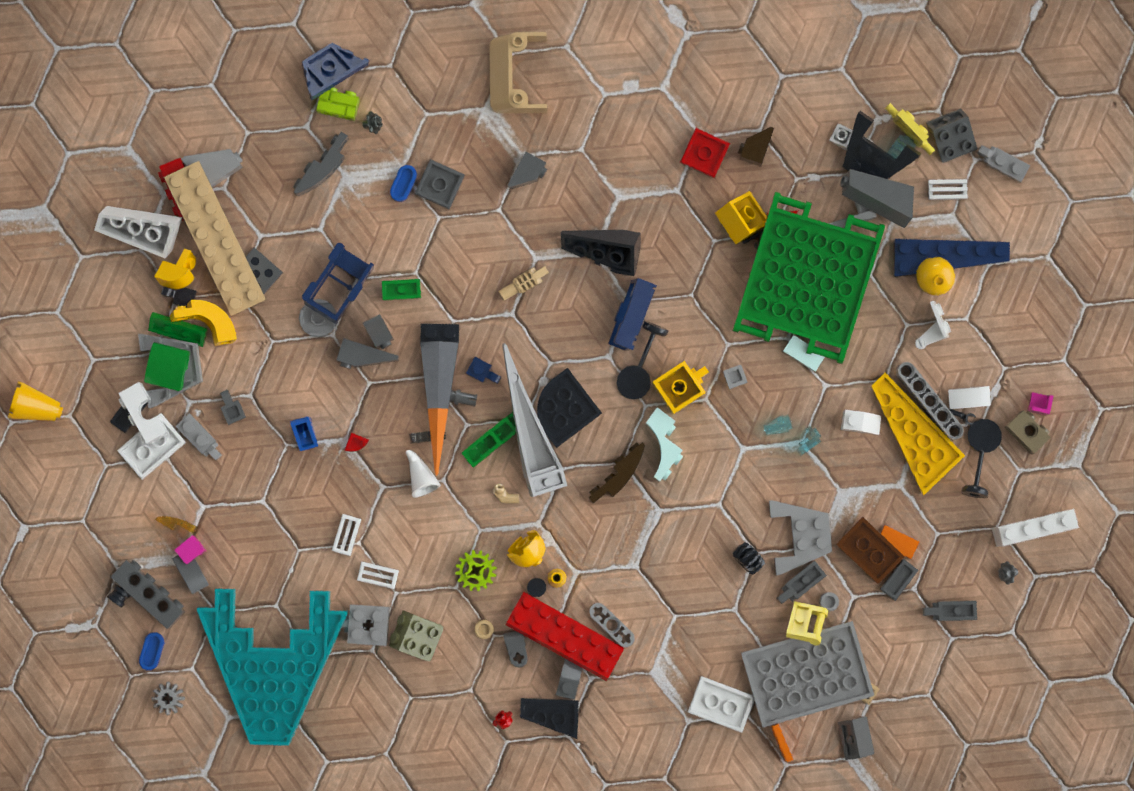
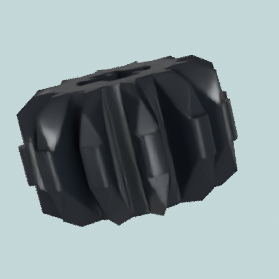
M746 542L739 545L733 552L735 560L749 574L754 575L756 572H759L765 564L763 557Z

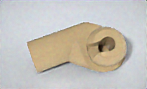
M495 485L493 492L501 503H519V494H509L504 485Z

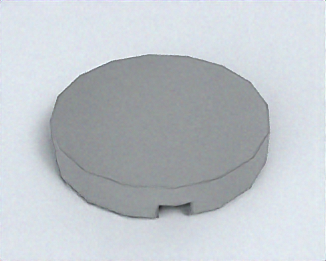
M313 300L336 315V310L326 300ZM306 305L300 310V326L310 336L318 338L327 336L336 327V324Z

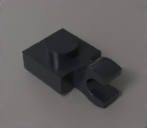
M163 287L161 292L163 296L173 298L174 305L186 306V308L190 300H195L197 293L196 290L185 287L177 289V291Z

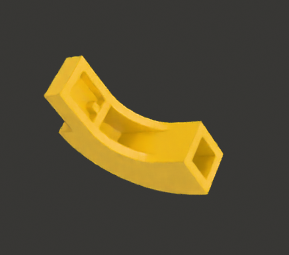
M190 300L187 308L186 306L176 307L170 314L171 322L189 319L204 322L211 330L214 346L232 344L237 340L231 319L220 307L203 300Z

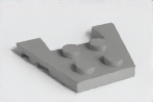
M138 334L141 352L151 351L154 342L190 351L183 389L176 391L162 388L146 391L151 399L148 401V408H154L203 382L197 343Z
M773 500L769 501L770 518L790 516L794 556L774 558L776 575H781L832 552L828 513Z

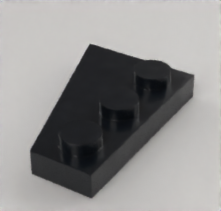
M521 698L520 718L577 739L579 700Z

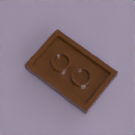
M863 516L836 544L877 584L905 557Z

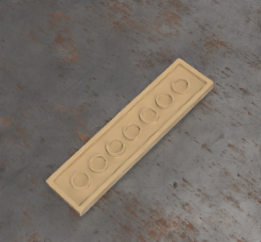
M200 161L165 176L167 185L230 315L233 316L266 300Z

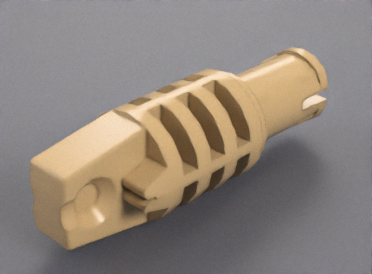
M545 266L537 271L533 267L514 278L513 283L501 289L499 293L504 301L517 293L523 294L543 282L541 277L549 272Z

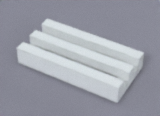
M967 179L928 180L929 200L967 199ZM962 184V187H932V185ZM963 191V195H933V192Z
M342 514L332 551L351 556L361 519ZM345 519H348L349 522L343 538L341 549H338L337 546L340 540ZM353 521H355L356 524L351 537L348 551H345V546L348 540L350 529Z
M361 562L357 580L395 589L399 570ZM364 566L394 573V576L391 577L366 571ZM362 574L392 580V584L362 578Z

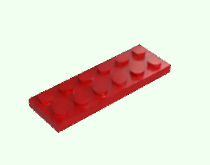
M525 592L521 595L505 624L606 682L624 650V647Z

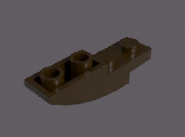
M636 442L628 449L630 453L624 457L622 454L614 461L616 465L613 468L617 474L611 473L604 479L606 483L602 487L597 485L589 492L591 494L589 499L593 504L607 492L614 497L627 484L643 455L645 448L643 442L640 445Z

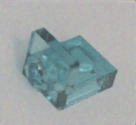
M809 426L806 429L812 439L809 440L807 437L799 443L800 447L797 451L801 456L821 442L819 439L821 435L816 428L812 429Z

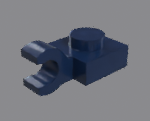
M474 357L466 372L467 375L482 383L487 378L498 384L501 376L490 371L492 365L477 357Z

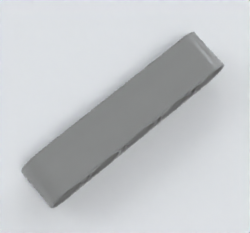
M909 362L900 364L896 369L897 377L935 425L950 440L961 438L964 432L962 425L914 365ZM903 366L910 369L909 376L902 375L901 368ZM915 381L922 384L921 391L914 390L913 383ZM927 396L934 399V405L931 407L925 403ZM939 411L946 414V420L943 422L937 418ZM951 426L958 429L956 437L951 436L949 433Z

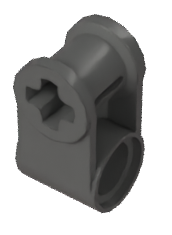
M517 631L503 633L511 663L517 668L524 667L528 661L524 635ZM518 653L521 656H524V659L521 660L522 663L518 664L517 661H514V658H516V654Z

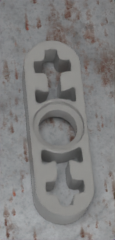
M595 603L590 607V616L621 646L629 647L634 643V634L603 604ZM601 606L603 608L601 612L605 616L607 613L611 616L607 617L602 624L600 620L603 618L599 615L596 617L593 615L595 612L593 610L594 607L599 608ZM610 619H614L618 623V627L614 631H610L606 627V623ZM622 626L624 630L621 632L625 635L629 633L631 641L630 643H622V637L619 634L615 637L613 634L617 633Z

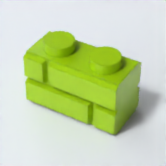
M333 87L319 96L317 113L355 121L360 98L356 96L355 92L345 91L344 94L337 92L338 89Z

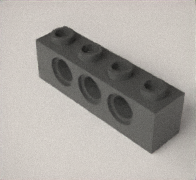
M126 560L111 578L164 627L170 629L185 613L182 609L184 605L177 599L173 601L168 596L170 594L169 591L163 586L159 588L154 583L156 580L149 573L145 575L140 570L142 567L135 560ZM135 574L140 578V582L136 586L131 583V577ZM149 587L154 590V596L150 599L145 596V590ZM163 600L168 603V609L164 612L159 609V604Z

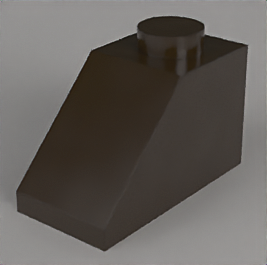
M769 127L747 138L745 144L741 143L738 154H741L739 160L761 167L774 128Z

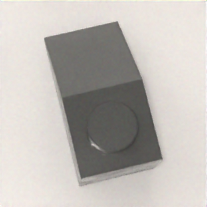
M525 152L508 183V188H518L535 183L539 178L543 179L548 170L545 168L546 162Z

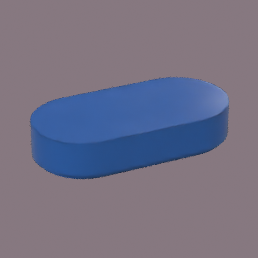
M404 165L399 169L390 189V195L396 202H403L409 197L417 179V172L414 167Z
M153 632L145 638L139 658V664L144 670H153L159 664L165 644L164 637L160 633Z

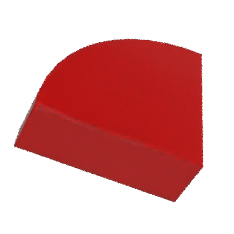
M351 433L344 451H359L368 444L369 439Z

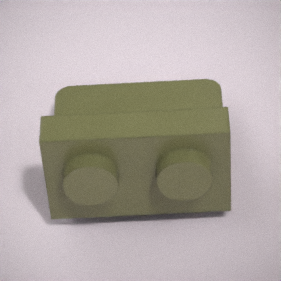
M403 610L397 619V626L390 637L389 646L425 661H431L443 632V626Z

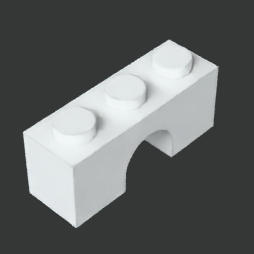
M138 382L119 393L121 398L118 400L123 409L127 408L130 415L128 418L133 426H137L139 430L137 434L142 443L146 442V444L150 445L169 434L160 416L149 420L142 416V406L151 400L142 383Z

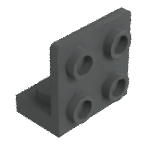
M962 109L926 122L928 130L934 136L939 156L943 163L977 150L969 117Z

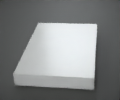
M162 413L158 416L161 417L169 431L168 435L149 445L146 442L142 443L138 434H136L117 450L142 480L186 443Z
M701 676L688 713L742 733L754 702V696Z

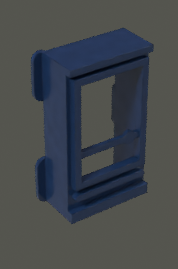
M342 243L336 244L328 256L330 262L316 283L311 282L302 295L304 305L336 325L349 304L356 299L363 288V283L374 269L373 263L367 264L348 252ZM335 266L358 279L354 288H352V285L344 283L331 274ZM328 277L345 286L347 290H351L336 315L313 301Z
M640 278L631 280L624 301H621L614 321L616 323L608 342L609 345L624 351L634 349L633 341L637 340L635 336L639 335L655 291L653 288H656L657 285Z

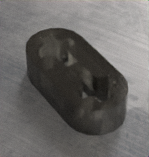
M430 431L409 434L410 444L431 442Z

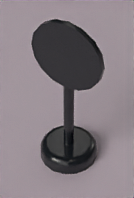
M648 321L643 322V328L651 332L638 366H627L621 370L617 377V388L621 395L627 399L635 400L647 394L650 389L651 380L647 371L642 368L655 335L665 337L668 335L669 330Z
M989 419L975 421L968 430L970 446L979 452L974 485H965L961 491L963 495L969 497L988 498V490L979 486L984 453L994 451L1002 440V432L999 426Z

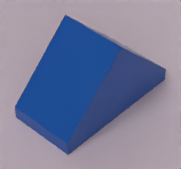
M309 416L290 421L300 451L318 447L312 420Z

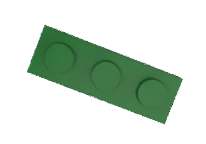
M152 312L150 316L148 331L180 341L197 343L200 347L204 346L207 328L184 321L171 322L170 317Z

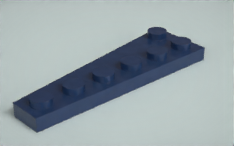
M895 239L894 277L916 275L919 265L925 259L934 257L946 259L953 269L1009 262L1010 242Z

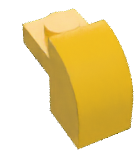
M184 248L176 265L162 261L154 277L161 286L170 289L184 288L195 278L191 270L195 267L197 259L191 250Z

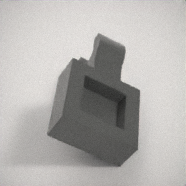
M229 390L221 392L220 394L225 403L221 410L228 425L246 418L239 400L233 402Z

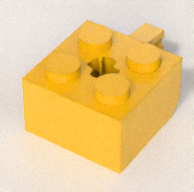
M683 361L654 380L652 384L674 415L706 393L700 384L703 383L701 378L707 375L709 371L705 366L698 371L695 368L690 370L686 362ZM676 383L678 385L682 384L684 386L682 390L684 391L681 393L680 391H675L674 388L676 386L674 385Z

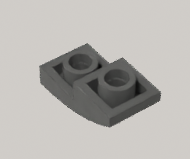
M179 555L172 558L192 594L209 585L195 559L189 564H185Z

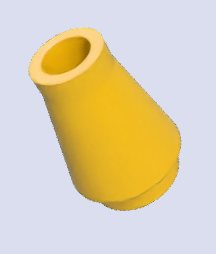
M553 569L549 572L547 580L552 587L559 588L566 583L567 577L563 570ZM555 574L560 575V581L555 582L553 576Z

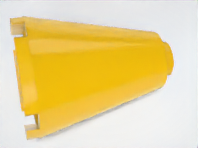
M17 382L16 386L20 388L16 387L9 412L13 413H9L7 418L55 421L56 418L61 417L63 407H60V402L23 382Z

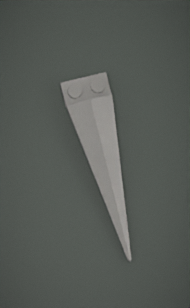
M503 343L502 348L523 475L527 482L530 497H535L566 487L567 482L563 467L536 415L508 347Z

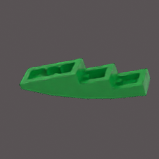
M513 412L461 453L473 468L517 434Z

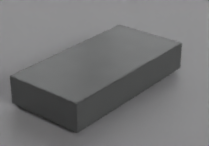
M902 559L880 590L896 601L919 570L905 559Z

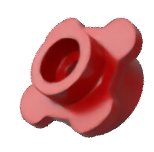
M500 711L495 716L492 725L494 727L499 726L501 729L508 728L513 721V713L511 711Z

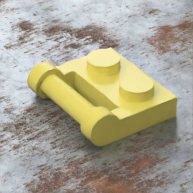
M794 602L786 637L807 641L812 645H820L822 639L820 635L824 619L828 615V610L819 606ZM812 614L816 615L813 633H808Z

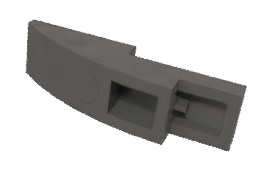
M340 132L339 135L336 134L330 143L332 146L329 151L325 150L320 158L322 162L319 163L313 160L312 163L309 162L303 171L305 172L303 178H299L293 186L295 189L294 193L297 196L317 188L339 168L345 159L344 155L340 152L349 139L348 135Z

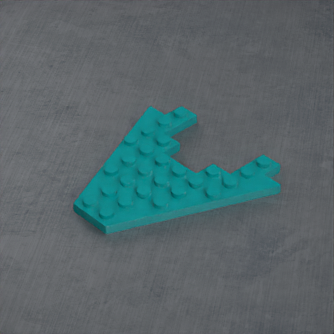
M216 588L215 608L197 607V612L250 745L288 746L292 741L348 611L330 610V591H310L309 629H290V648L253 647L254 628L235 627L236 589Z

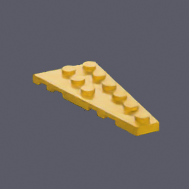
M884 373L871 385V388L924 496L965 455L909 396Z

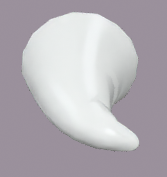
M407 450L406 455L410 466L412 496L414 498L421 497L438 489L441 485L432 471L415 452Z

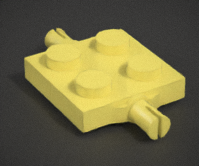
M891 103L885 108L893 116V122L918 148H923L929 156L935 151L927 141L929 138L927 135L928 131L922 125L918 126L916 124L914 116L909 111L905 112L903 109L897 111Z

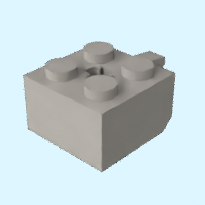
M350 605L349 615H347L342 626L344 627V632L348 633L347 643L387 646L390 607ZM368 619L371 620L370 623L374 624L370 631L366 630L367 627L364 628V623H367Z

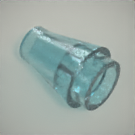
M782 414L768 424L763 425L767 436L787 433L793 429L788 414L785 416Z

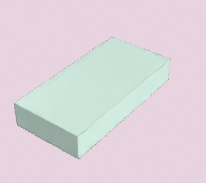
M793 335L783 352L816 372L825 357L813 353L811 355L807 354L808 344Z

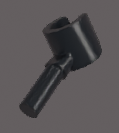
M949 409L953 415L963 419V422L967 425L973 424L968 422V416L976 418L972 413L964 414Z

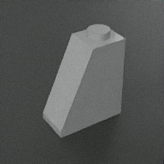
M231 149L181 158L186 166L200 161L212 188L243 168L240 164L243 160L237 152L233 153Z

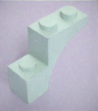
M656 408L645 424L653 431L659 442L661 458L658 470L653 478L660 482L661 479L666 480L672 471L669 468L672 464L677 465L682 459L681 452L683 450L664 437L666 434L668 436L671 435L676 428L673 425L676 421L659 408Z

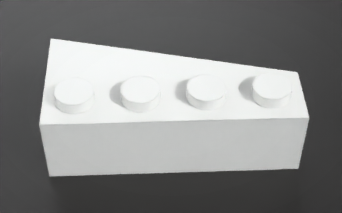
M106 206L99 213L94 231L166 258L173 250L182 217Z

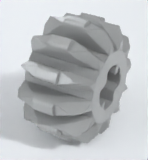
M167 682L166 688L163 684H159L161 691L154 689L153 692L158 697L155 696L151 699L158 701V703L153 705L154 708L161 706L159 713H162L166 708V715H170L171 709L174 713H177L178 709L176 706L183 707L179 700H185V697H179L183 689L176 691L178 684H174L171 688V683ZM166 693L173 697V700L169 701L170 704H168L167 700H164V696H167Z

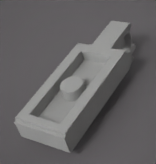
M981 145L977 154L985 158L984 162L987 163V166L1019 183L1022 182L1030 167L1029 164L993 146L989 149Z
M190 413L175 426L201 454H204L206 457L210 454L215 460L222 456L216 449L218 446L216 440Z

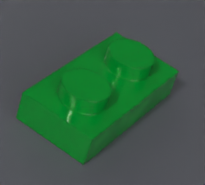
M420 279L382 281L383 301L421 299Z

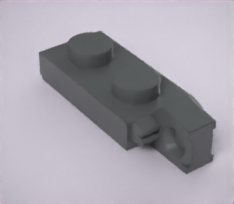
M813 561L784 584L785 586L781 588L784 592L777 597V600L780 604H783L788 599L793 602L827 575L817 562Z
M942 601L933 603V608H922L923 616L933 615V620H977V601Z

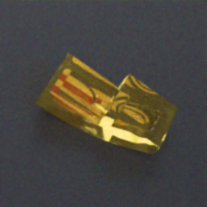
M159 516L155 519L171 530H175L176 526L179 525L195 534L198 526L179 518Z

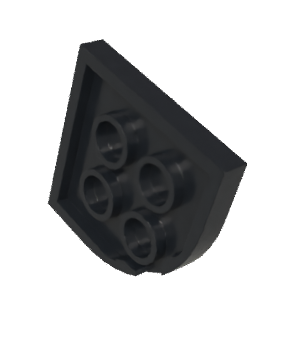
M568 368L547 383L539 396L537 405L538 419L545 434L556 448L602 414Z

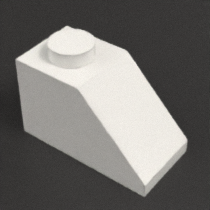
M844 410L841 430L879 435L881 416L860 411Z

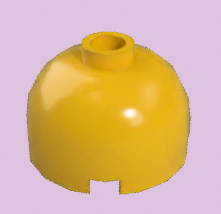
M941 257L925 259L919 265L916 272L917 283L920 288L933 296L946 294L955 282L953 267L946 259Z
M536 530L528 531V536L524 539L520 536L508 548L509 554L507 556L515 565L528 568L531 566L536 567L542 562L545 544Z

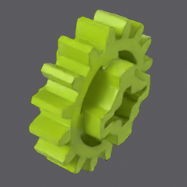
M472 550V555L466 552L465 559L459 558L462 562L461 565L456 564L460 571L455 572V575L461 576L457 581H464L463 587L465 588L469 585L470 591L474 587L477 588V591H480L481 586L487 589V583L493 584L491 577H496L493 570H496L497 567L491 565L494 559L488 560L489 554L482 556V550L478 554H476L475 550ZM473 558H481L485 562L481 564L475 563ZM467 562L469 565L468 572L463 574V568ZM474 565L476 567L484 566L479 571V576H477L476 574H471L468 576V574H470L471 571H473L472 567ZM489 567V575L485 580L483 576L484 570ZM470 578H475L478 580L479 584H473L467 580Z

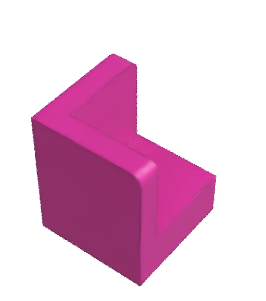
M1032 392L1028 411L1049 415L1054 395L1047 396Z
M194 535L175 549L185 564H189L198 555H202L207 551Z

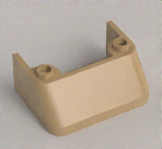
M516 32L496 37L490 42V106L495 113H547V104H528V96L525 91L512 89V52L523 51L527 46V42H547L546 32Z

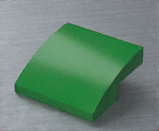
M154 342L149 354L144 382L181 391L183 389L185 371L188 369L190 351Z

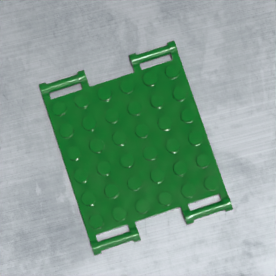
M775 192L732 331L747 333L769 342L774 328L809 338L807 354H817L836 360V363L843 364L885 225L880 223L877 225L854 218V215L848 214L845 226L841 228L808 218L812 205L811 202L806 201L805 203ZM782 203L801 209L803 213L798 215L779 209L777 205ZM854 225L874 231L876 236L874 238L851 231V226ZM742 319L768 326L767 330L763 331L741 324ZM819 341L841 349L839 353L816 347L815 342Z

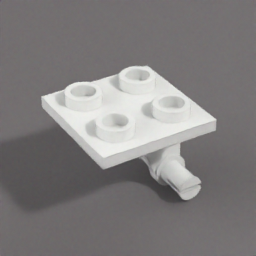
M931 301L930 304L937 322L916 340L915 345L918 349H924L929 344L949 338L948 333L951 332L948 322H943L941 315H944L941 304H936L935 301Z

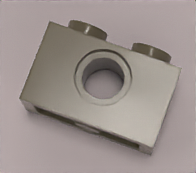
M1023 410L1005 428L1032 455L1051 437L1048 435L1049 431L1042 424L1039 426L1034 421L1036 418L1032 413ZM1026 426H1030L1033 428L1032 436H1027L1025 434L1024 430Z

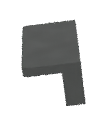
M866 716L838 722L845 760L859 759L874 754Z

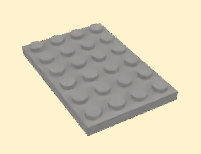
M853 621L823 629L820 635L822 638L820 645H812L810 642L791 638L741 653L763 728L875 696Z

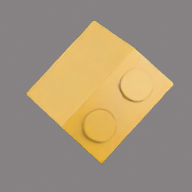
M750 191L733 199L715 212L719 222L724 226L735 245L764 228L767 219L766 214Z

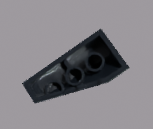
M628 230L562 231L561 249L581 258L587 257L594 260V264L599 266L600 264L611 268L610 271L614 273L635 276L641 249V233Z

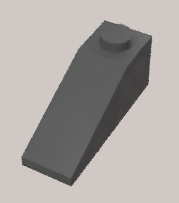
M380 314L363 322L376 348L381 347V349H385L392 345L391 341L394 339Z
M343 339L337 361L340 362L341 367L351 369V366L363 367L399 361L400 357L348 339Z
M567 659L564 660L556 695L575 700L583 668Z

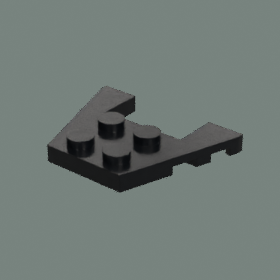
M859 111L842 166L845 170L849 172L851 169L889 179L919 158L921 153L907 144L895 159L864 137V134L874 120L862 111Z

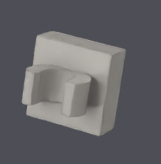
M741 365L723 371L729 389L748 383Z

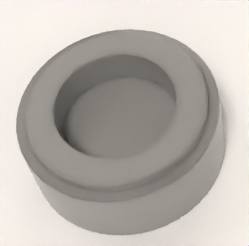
M827 592L820 597L819 604L820 607L826 608L830 612L837 609L839 599L836 594Z

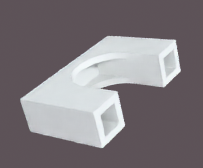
M1071 509L992 528L996 547L1076 529L1079 526L1075 510Z

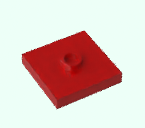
M695 128L680 163L715 178L730 143Z

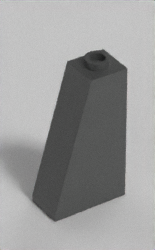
M851 169L846 176L842 177L840 186L842 187L843 196L905 228L912 220L914 186Z

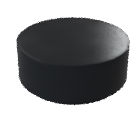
M533 578L529 581L527 590L531 596L540 597L546 592V583L540 578Z

